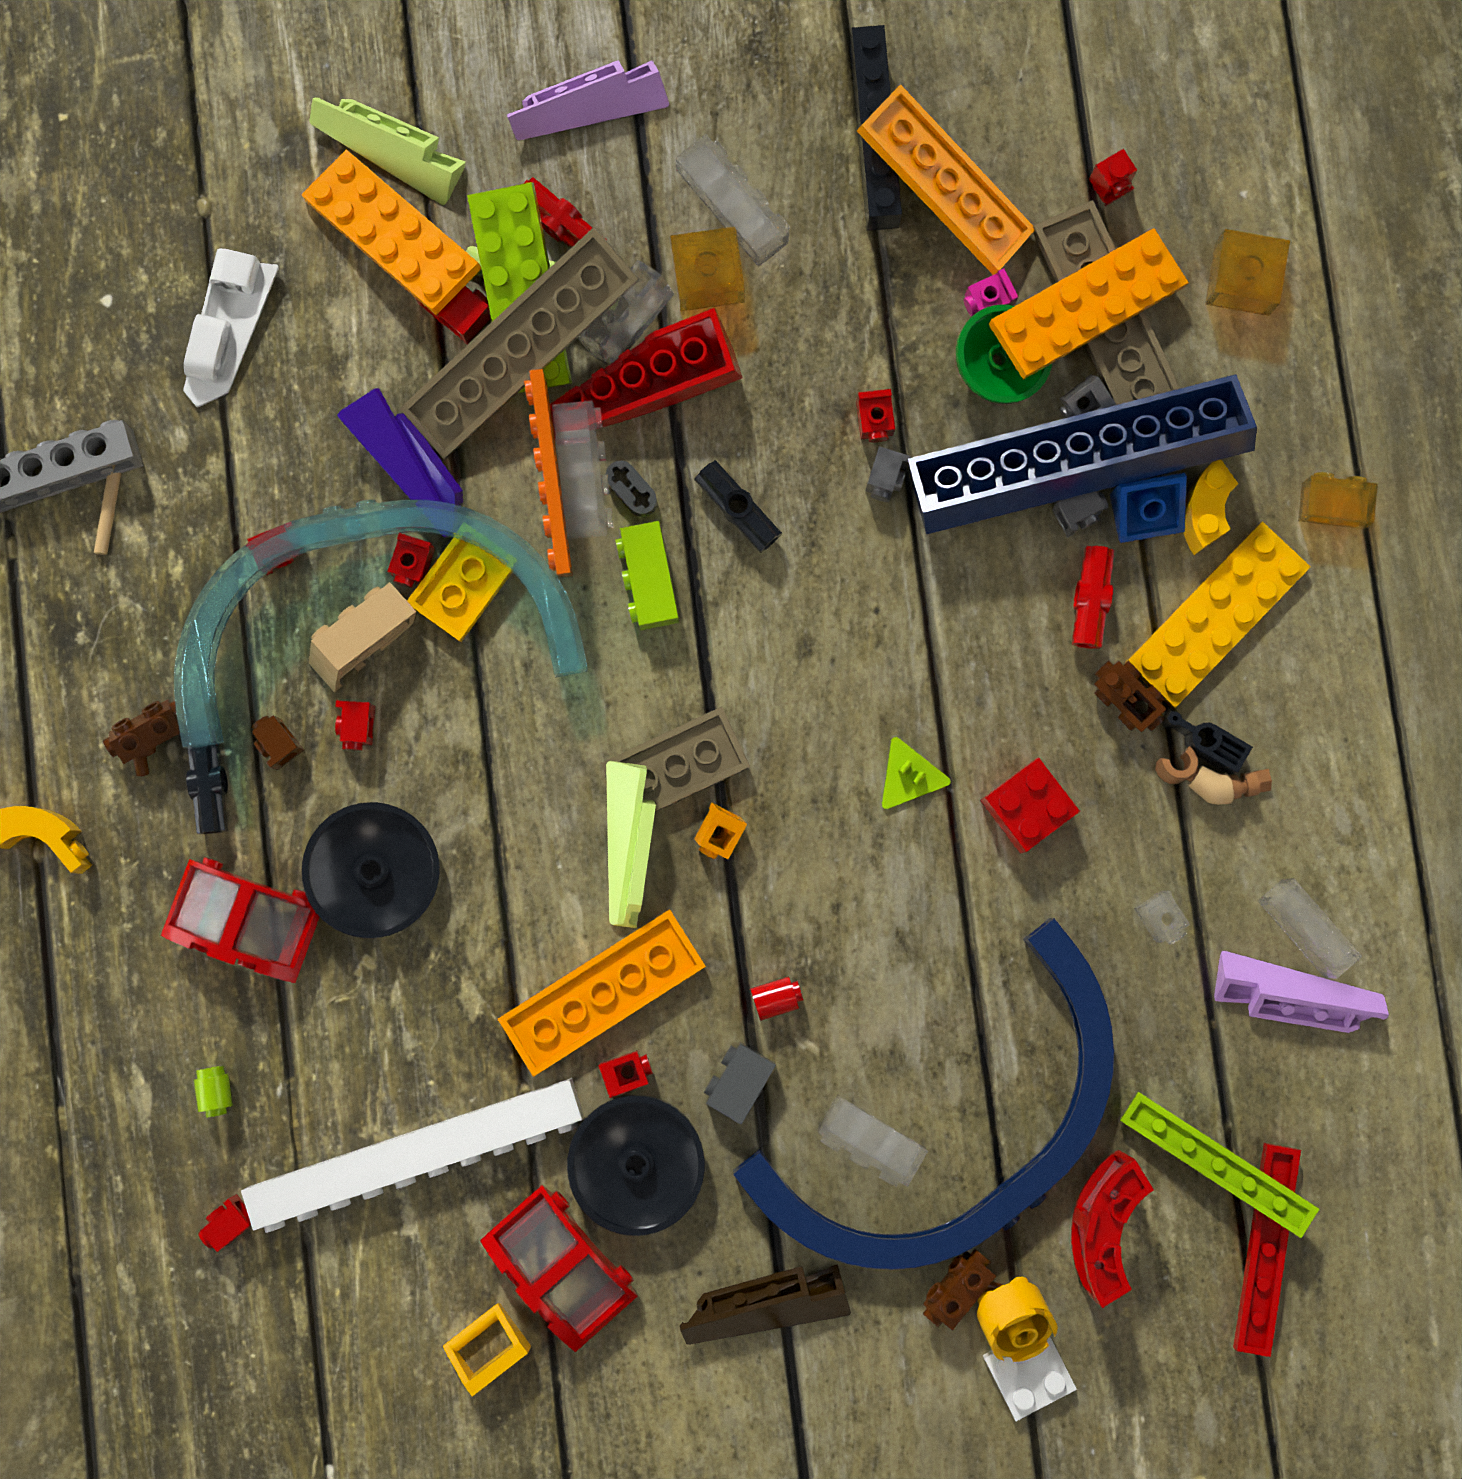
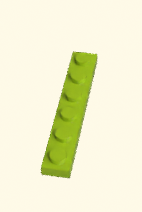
M1140 1092L1136 1093L1120 1118V1121L1300 1238L1303 1237L1320 1210Z

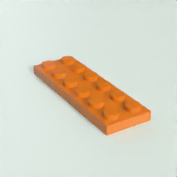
M543 369L529 370L530 380L524 381L525 392L529 406L534 405L535 414H529V422L533 438H538L539 448H533L536 469H538V472L543 471L544 481L538 482L539 496L542 504L548 506L549 514L543 515L545 536L552 538L553 549H547L549 568L551 571H556L560 578L573 576L547 379Z

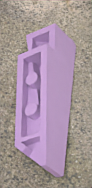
M619 60L528 95L522 101L523 109L509 113L507 117L517 140H524L666 108L669 105V101L660 73L653 61H649L625 73Z
M1222 951L1220 954L1214 994L1215 1001L1249 1003L1250 1017L1350 1033L1360 1029L1361 1021L1371 1017L1384 1020L1389 1016L1385 997L1382 994L1228 951Z

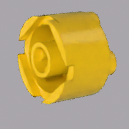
M1016 1277L1008 1284L1002 1285L993 1291H986L977 1300L979 1305L977 1320L994 1355L1000 1360L1004 1361L1002 1356L1011 1357L1013 1362L1031 1359L1042 1353L1049 1346L1047 1340L1052 1333L1054 1337L1057 1334V1323L1039 1288L1029 1283L1026 1277Z

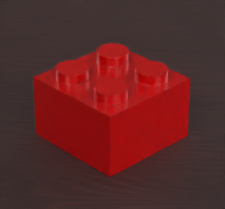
M1039 757L980 800L1020 854L1029 851L1080 812Z

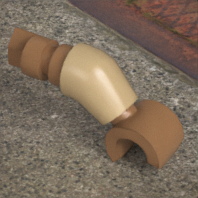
M1190 746L1180 756L1184 763L1183 771L1176 770L1172 767L1170 760L1160 758L1155 766L1157 775L1164 782L1179 784L1187 780L1189 781L1188 787L1207 803L1215 805L1232 804L1233 800L1241 798L1242 794L1245 797L1259 795L1260 792L1271 791L1272 780L1269 769L1241 773L1239 778L1237 775L1229 776L1227 773H1218L1203 765L1198 768L1197 755Z

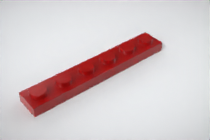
M1264 1143L1260 1170L1295 1192L1301 1150ZM1255 1208L1253 1211L1233 1348L1239 1352L1271 1357L1289 1230Z

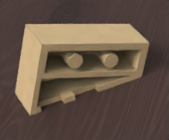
M390 582L383 588L377 586L370 590L364 597V602L356 608L353 605L347 607L338 616L339 620L330 627L328 625L320 627L312 635L309 664L334 693L342 687L340 679L353 668L359 672L366 666L363 662L378 649L383 651L414 623L415 609Z

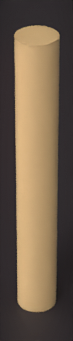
M111 472L106 478L94 548L95 554H108L121 473Z

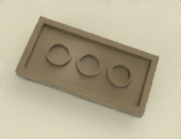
M722 706L601 763L605 774L606 764L609 761L645 765L647 774L643 799L655 801V812L750 768L749 762Z

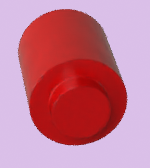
M789 976L750 988L760 1021L799 1009L797 1002L803 1001L798 981L791 983Z

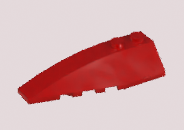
M712 308L653 331L631 350L627 349L618 356L619 358L606 368H600L593 373L592 377L580 386L573 387L550 403L555 441L633 419L742 379L743 376L734 349L716 309Z

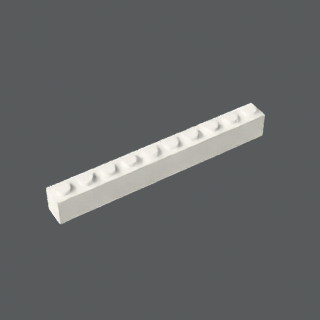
M570 1078L251 1185L241 1190L253 1231L264 1227L265 1233L286 1226L284 1220L297 1216L298 1222L317 1216V1209L329 1205L331 1211L350 1205L349 1198L362 1194L363 1199L366 1200L384 1193L382 1187L395 1183L396 1189L413 1184L416 1182L415 1176L428 1172V1176L431 1178L448 1172L447 1165L460 1161L461 1166L464 1167L480 1161V1154L492 1150L494 1156L509 1152L514 1149L512 1143L525 1139L526 1144L529 1145L546 1139L545 1132L557 1128L559 1134L574 1130L579 1127L577 1122L584 1118V1114L573 1079Z

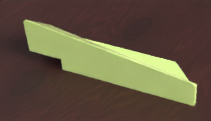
M315 97L312 99L309 119L311 125L437 203L445 205L448 202L465 168L466 162L435 151L437 150L439 137L353 99H341L339 106H335L320 98Z
M609 761L606 764L609 922L614 926L637 928L638 914L641 911L656 804L654 800L643 799L647 774L645 765Z

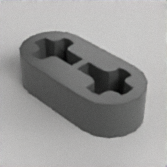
M615 461L608 466L605 473L606 481L616 496L635 516L647 517L656 510L657 498L648 483L626 461ZM616 470L621 473L628 471L626 477L631 484L628 488L621 481L613 482ZM636 490L642 497L650 496L647 508L642 505L634 506L637 501L632 494L633 491Z

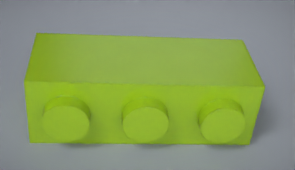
M659 521L620 528L621 538L615 539L619 559L626 558L628 570L622 571L625 591L632 590L634 602L628 603L632 623L638 622L640 631L679 623Z

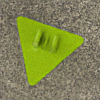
M894 737L891 739L882 798V807L884 809L895 807L950 785L951 780L900 738Z

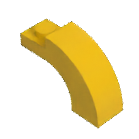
M12 806L0 809L1 849H10L21 840L36 837L51 848L70 873L83 874L92 866L86 858L89 853L85 847L77 840L72 841L82 831L68 818L50 810L28 806Z

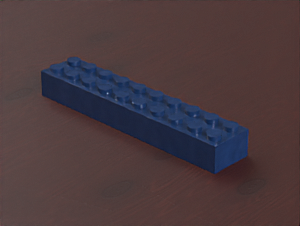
M1234 374L909 458L908 465L913 490L927 535L1115 487L1119 484L1134 482L1255 451L1257 425L1238 377Z

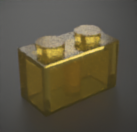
M1314 473L1302 482L1298 521L1365 529L1373 524L1375 520L1378 483L1367 482V478L1360 476L1337 479L1334 478L1332 473Z

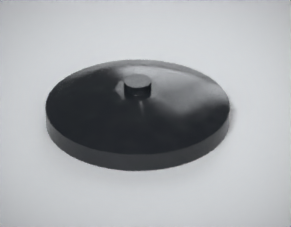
M358 803L342 808L330 815L310 837L302 860L303 887L312 908L323 921L334 929L360 938L385 937L409 927L427 910L433 900L439 882V857L429 832L414 816L405 810L385 803Z
M647 1095L617 1097L593 1110L575 1132L567 1158L569 1185L580 1208L601 1227L628 1236L653 1234L679 1221L697 1199L705 1172L702 1142L691 1121L672 1104Z

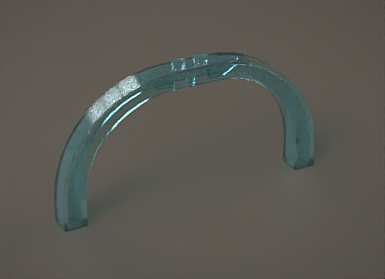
M371 499L357 502L355 508L344 510L343 506L324 508L323 514L293 520L273 528L247 543L218 568L194 602L181 633L174 667V697L182 746L187 749H195L224 743L215 694V664L223 631L237 604L259 579L276 566L305 552L338 544L407 532L446 535L481 548L510 569L528 590L535 602L546 631L555 678L588 672L576 614L565 589L544 558L510 528L482 513L455 504L431 500H397L376 503V500Z

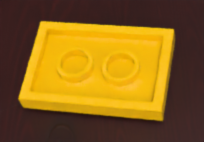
M464 523L407 602L418 613L459 642H462L516 569L519 561Z

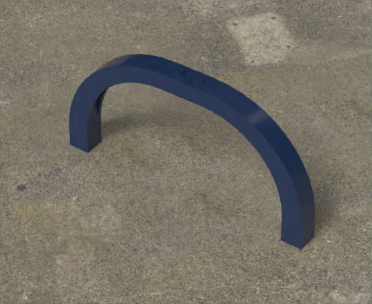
M1055 918L1046 920L1023 940L1053 977L1067 1002L1077 1037L1078 1065L1075 1087L1069 1107L1056 1132L1042 1150L960 1216L927 1230L903 1234H879L839 1224L811 1208L787 1185L759 1149L733 1169V1175L774 1224L805 1247L825 1257L846 1264L892 1270L916 1268L958 1256L979 1245L1001 1228L1004 1231L1010 1229L1020 1220L1018 1214L1028 1206L1030 1209L1037 1207L1047 1198L1045 1193L1069 1172L1094 1137L1110 1095L1114 1065L1112 1025L1101 987L1089 963Z

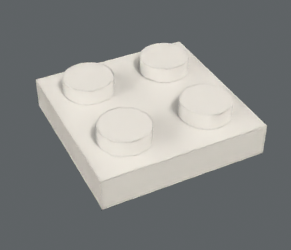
M1051 1337L1047 1340L1049 1346L1042 1353L1025 1361L1013 1362L1011 1357L1002 1356L1003 1361L998 1359L992 1350L983 1355L1015 1421L1077 1390Z

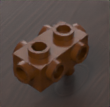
M1108 660L1095 673L1099 679L1094 682V685L1098 688L1094 694L1107 707L1113 703L1122 712L1118 718L1129 730L1132 731L1136 727L1141 733L1146 728L1152 731L1165 719L1162 713L1166 708L1162 705V702L1166 698L1153 685L1146 688L1138 680L1142 674L1129 660L1124 665L1119 660L1114 665ZM1138 701H1144L1148 704V709L1144 713H1138L1135 710V704Z
M167 699L162 703L159 701L152 702L142 709V714L131 720L124 718L115 723L111 728L112 731L109 732V737L103 740L109 754L113 758L118 755L123 764L133 760L136 776L148 775L147 756L156 752V746L184 731L182 719L186 718L176 700L170 702Z
M976 1249L971 1254L966 1251L963 1255L954 1258L948 1267V1273L942 1281L935 1283L929 1289L926 1301L923 1303L927 1308L923 1315L938 1328L944 1323L953 1331L982 1293L993 1291L1003 1285L993 1282L996 1275L987 1268L991 1262Z

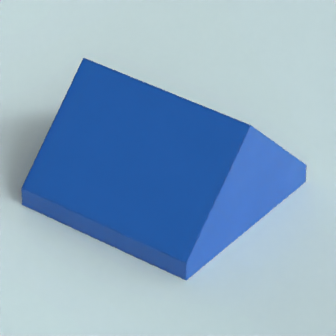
M1185 473L1119 484L1111 492L1110 499L1120 543L1185 532L1187 482Z

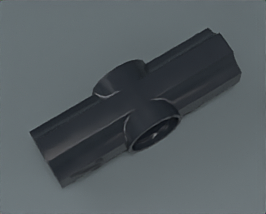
M716 460L706 465L694 478L695 482L724 512L726 519L733 523L760 553L767 550L782 535V532L754 503L750 493L742 489ZM734 500H742L746 503L747 509L742 513H734L730 510L729 505Z
M198 731L186 734L190 770L186 774V784L189 796L194 803L197 834H214L228 831L225 795L228 793V779L225 768L221 766L218 732Z

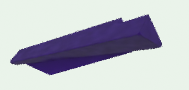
M379 388L371 390L342 409L337 414L338 418L443 537L456 534L462 527L458 520V505L463 503V490L424 436L404 413L394 416Z

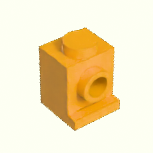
M711 803L709 806L710 810L694 840L700 846L698 850L713 859H716L718 855L729 859L747 823L740 816ZM716 827H721V833L718 836H712Z

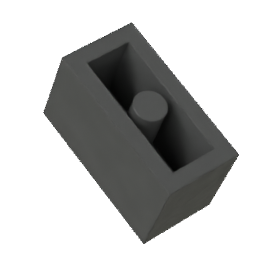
M740 1042L737 1048L730 1046L721 1064L726 1066L720 1078L715 1075L712 1077L704 1093L709 1096L706 1100L707 1105L742 1125L776 1064Z

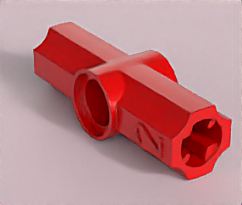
M534 177L526 180L523 184L534 183L542 228L559 243L563 241L572 248L592 229L583 220L580 212L564 198L558 199Z
M1086 546L1084 549L1081 579L1077 583L1073 603L1076 616L1072 645L1079 648L1100 649L1102 647L1106 614L1110 611L1113 597V585H1110L1115 551L1105 546Z

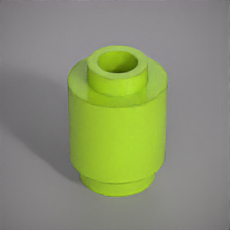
M224 1066L196 1070L197 1079H194L198 1112L205 1111L206 1118L227 1114L226 1107L233 1106L229 1074H225Z

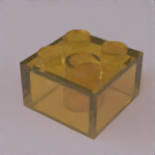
M736 227L670 235L680 312L745 303V287Z
M1225 229L1215 242L1205 305L1269 316L1281 301L1290 240Z

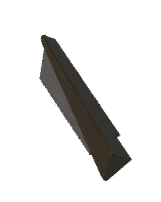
M838 1264L808 1277L805 1276L803 1266L703 1293L697 1301V1310L687 1323H681L680 1331L686 1344L691 1345L850 1315L851 1310Z

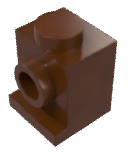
M274 715L270 718L268 716L262 717L251 727L253 729L252 733L257 738L254 745L265 758L271 757L266 763L272 769L279 770L304 751L284 722Z

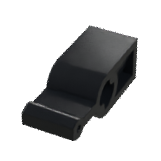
M1171 711L1165 714V719L1161 722L1163 727L1172 728L1183 734L1186 747L1190 746L1195 751L1197 757L1228 775L1239 772L1253 748L1251 745L1210 722L1194 726L1182 719L1181 714ZM1199 731L1207 734L1205 740L1209 742L1207 747L1200 744L1202 738L1198 736Z

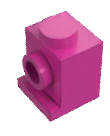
M1003 268L998 273L968 286L963 301L970 316H973L980 310L993 305L1015 306L1018 295ZM991 290L994 298L989 299L984 293Z

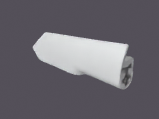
M217 249L202 313L197 314L195 317L184 359V373L187 377L183 391L197 408L229 393L279 270L277 264L260 263L254 255L229 249Z

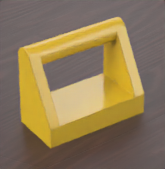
M497 1303L445 1343L443 1348L463 1385L473 1397L528 1354L531 1345L502 1305ZM499 1320L512 1344L473 1373L458 1351Z

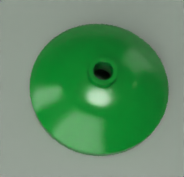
M993 305L977 312L963 326L956 344L957 367L966 385L981 398L998 404H1013L1031 397L1044 385L1052 368V364L1024 380L1022 379L989 326L991 319L1014 307L1012 305ZM994 355H997L1001 358V365H998L994 362Z

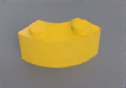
M1221 459L1213 461L1196 477L1186 494L1185 532L1183 533L1193 555L1231 530L1225 518V503L1229 493L1239 483Z

